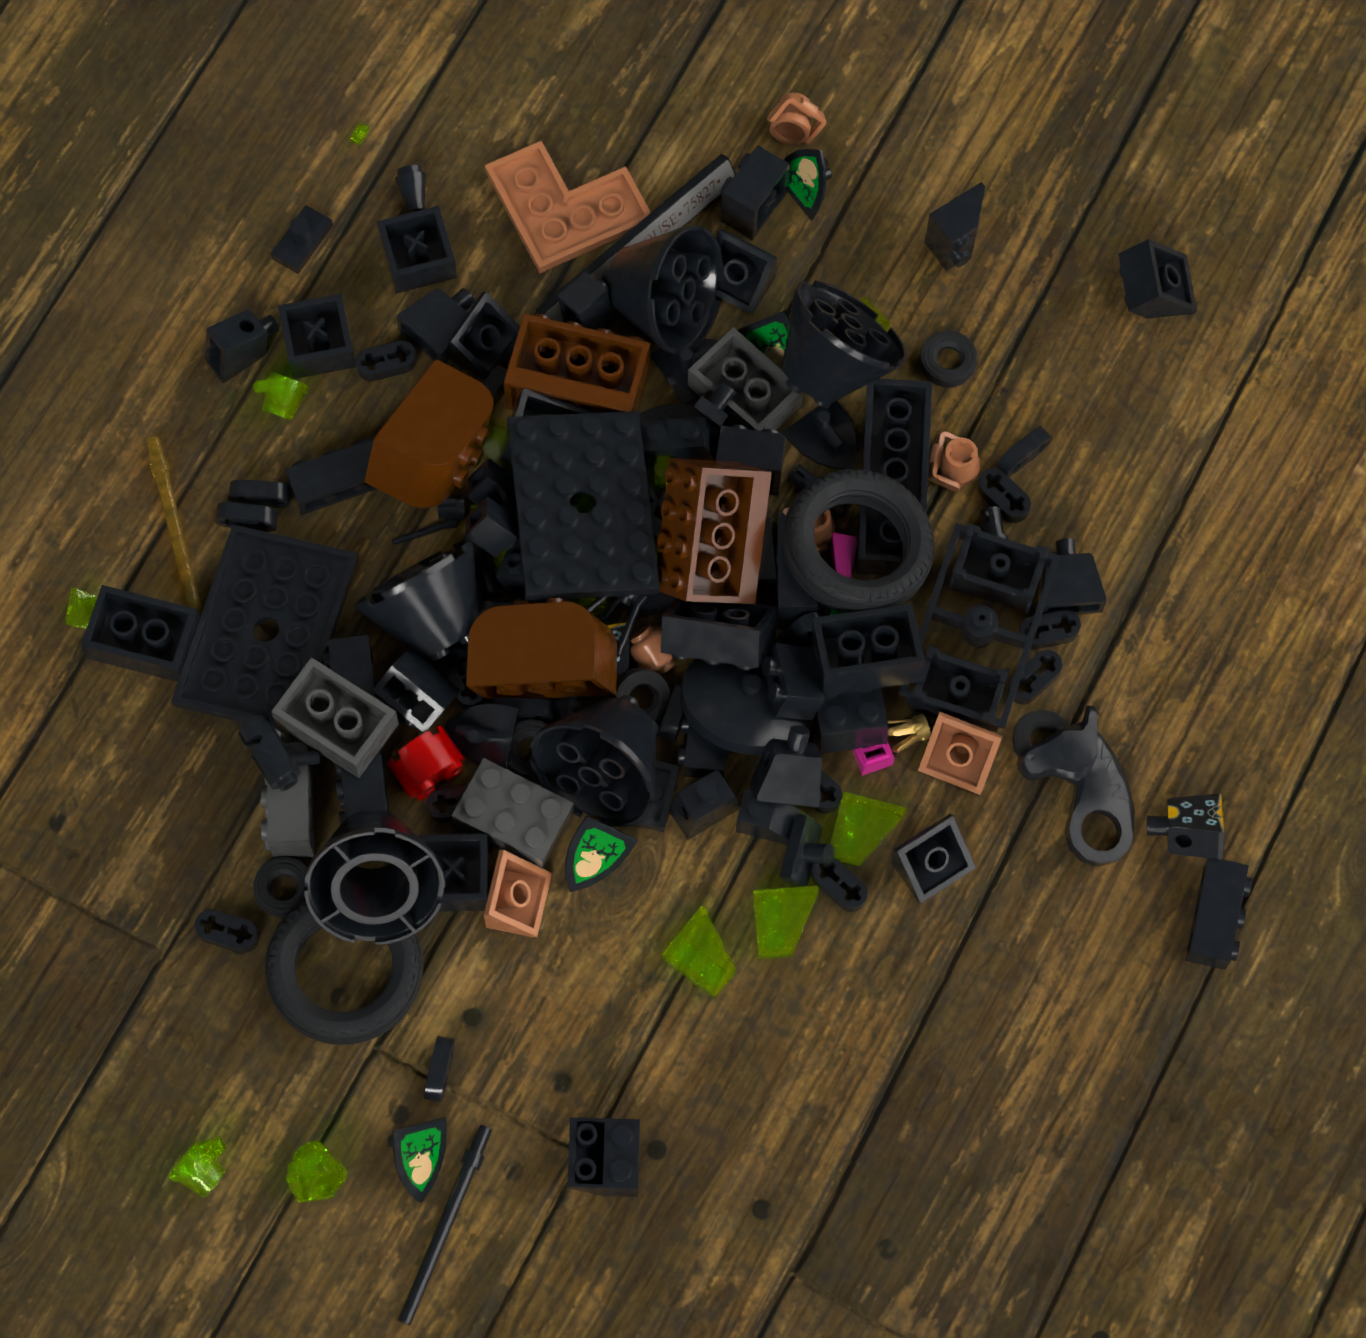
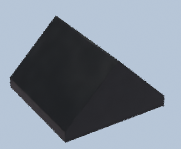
M720 229L716 240L723 259L724 282L718 281L716 296L753 314L776 278L778 257Z
M483 291L448 340L450 361L483 380L488 377L497 365L504 366L513 353L520 326L487 292Z
M948 814L895 848L891 859V864L920 903H923L976 868L952 814Z

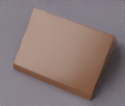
M939 712L918 771L981 795L1003 736Z
M499 850L484 912L486 928L528 937H537L552 873L505 850Z

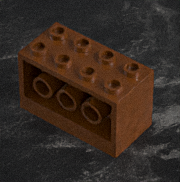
M524 313L504 380L506 409L513 411L517 398L523 388L597 413L639 411L650 372V343L637 336H618L603 328L593 330L584 328L579 323L573 321H565L563 323L551 320L543 314L529 315Z
M669 458V465L665 472V498L661 505V531L657 538L659 592L684 601L755 604L772 472L739 462Z

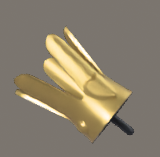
M923 714L914 715L911 719L888 720V723L907 722L888 728V736H901L912 733V735L894 745L892 752L898 753L917 741L930 739L931 732L929 727L935 725V722L928 723Z

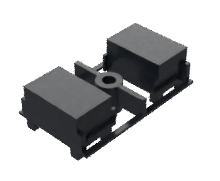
M958 523L955 524L919 632L921 646L923 645L930 621L933 620L961 629L964 640L973 647H985L992 640H996L1021 648L1023 652L1000 720L995 718V714L1010 669L998 668L994 670L940 653V649L933 647V644L930 643L925 656L923 682H917L914 692L908 690L909 684H903L899 695L905 696L904 702L911 704V710L935 718L938 717L939 712H942L988 731L997 732L998 727L1005 729L1061 556L1050 553L1048 548L1039 545L1037 548L980 531V527L969 524L967 527ZM958 536L964 542L950 582L949 589L951 590L954 589L1028 614L1043 567H1050L1028 636L997 627V615L992 608L986 605H976L970 608L965 616L935 607Z

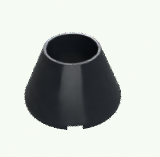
M365 810L346 818L315 855L305 876L304 889L306 903L311 915L327 932L351 943H354L356 939L375 941V945H384L406 939L422 930L431 922L441 907L445 880L443 869L437 856L400 818L382 810ZM367 861L391 863L387 866L373 869L356 866Z

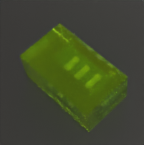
M359 123L350 137L351 142L361 146L369 132V127Z

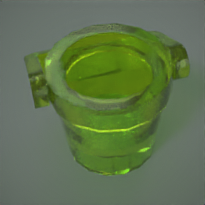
M270 371L267 379L258 380L253 384V389L256 393L265 394L262 410L291 421L310 387Z
M221 1136L201 1142L197 1141L181 1158L174 1169L170 1171L169 1178L176 1183H181L205 1199L227 1172L216 1160L227 1148Z
M311 1141L301 1146L294 1153L292 1163L288 1164L286 1181L290 1192L295 1195L296 1200L307 1202L333 1198L336 1195V1191L345 1183L348 1175L341 1161L337 1160L320 1141Z

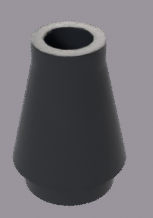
M407 165L397 169L395 181L406 205L407 213L426 209V173L422 172V167L420 165Z

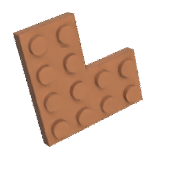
M542 141L485 165V172L539 273L623 237L651 213L626 166L568 191Z

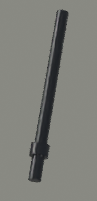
M479 1125L470 1149L465 1150L460 1161L463 1166L397 1321L410 1326L473 1175L476 1170H480L485 1157L482 1154L492 1133V1129L486 1126Z

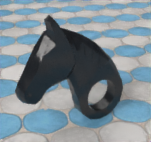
M1086 706L1082 722L1062 728L1024 750L1018 756L1017 767L1022 776L1027 780L1058 777L1074 785L1071 808L1064 831L1069 850L1081 862L1099 867L1116 862L1130 848L1134 833L1135 810L1125 773L1115 753L1097 731L1095 706ZM1099 813L1107 816L1113 822L1117 838L1115 845L1110 850L1098 851L1085 843L1081 834V825L1083 819L1088 814Z

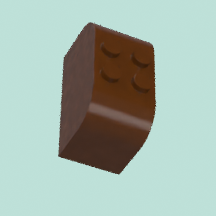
M436 359L374 438L364 482L415 507H434L446 501L456 487L462 488L468 478L469 469L471 467L476 468L483 458L484 450H482V447L490 433L488 425L494 404L490 391L478 380Z
M548 598L544 600V603L533 604L531 601L516 600L513 601V605L496 606L486 610L475 620L470 629L466 686L489 702L494 698L502 697L554 699L616 695V638L607 625L577 603L564 602L563 599Z

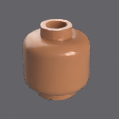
M648 624L632 635L630 639V655L640 668L657 671L661 675L675 665L674 657L671 654L661 653L662 627H652L651 624Z

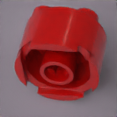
M442 726L436 727L437 734L433 735L428 730L400 749L398 753L401 758L396 763L392 758L387 762L388 768L410 798L417 797L420 802L436 791L434 786L443 779L449 783L464 772L462 767L465 758Z

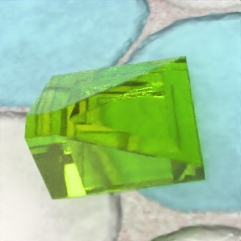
M72 587L65 624L86 630L97 597Z

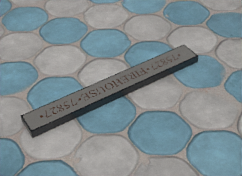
M721 153L536 309L537 314H543L551 320L564 323L557 295L586 271L594 279L597 277L602 279L603 271L610 267L620 247L631 246L684 227L722 195L720 191L729 176L733 178L736 175L729 157Z

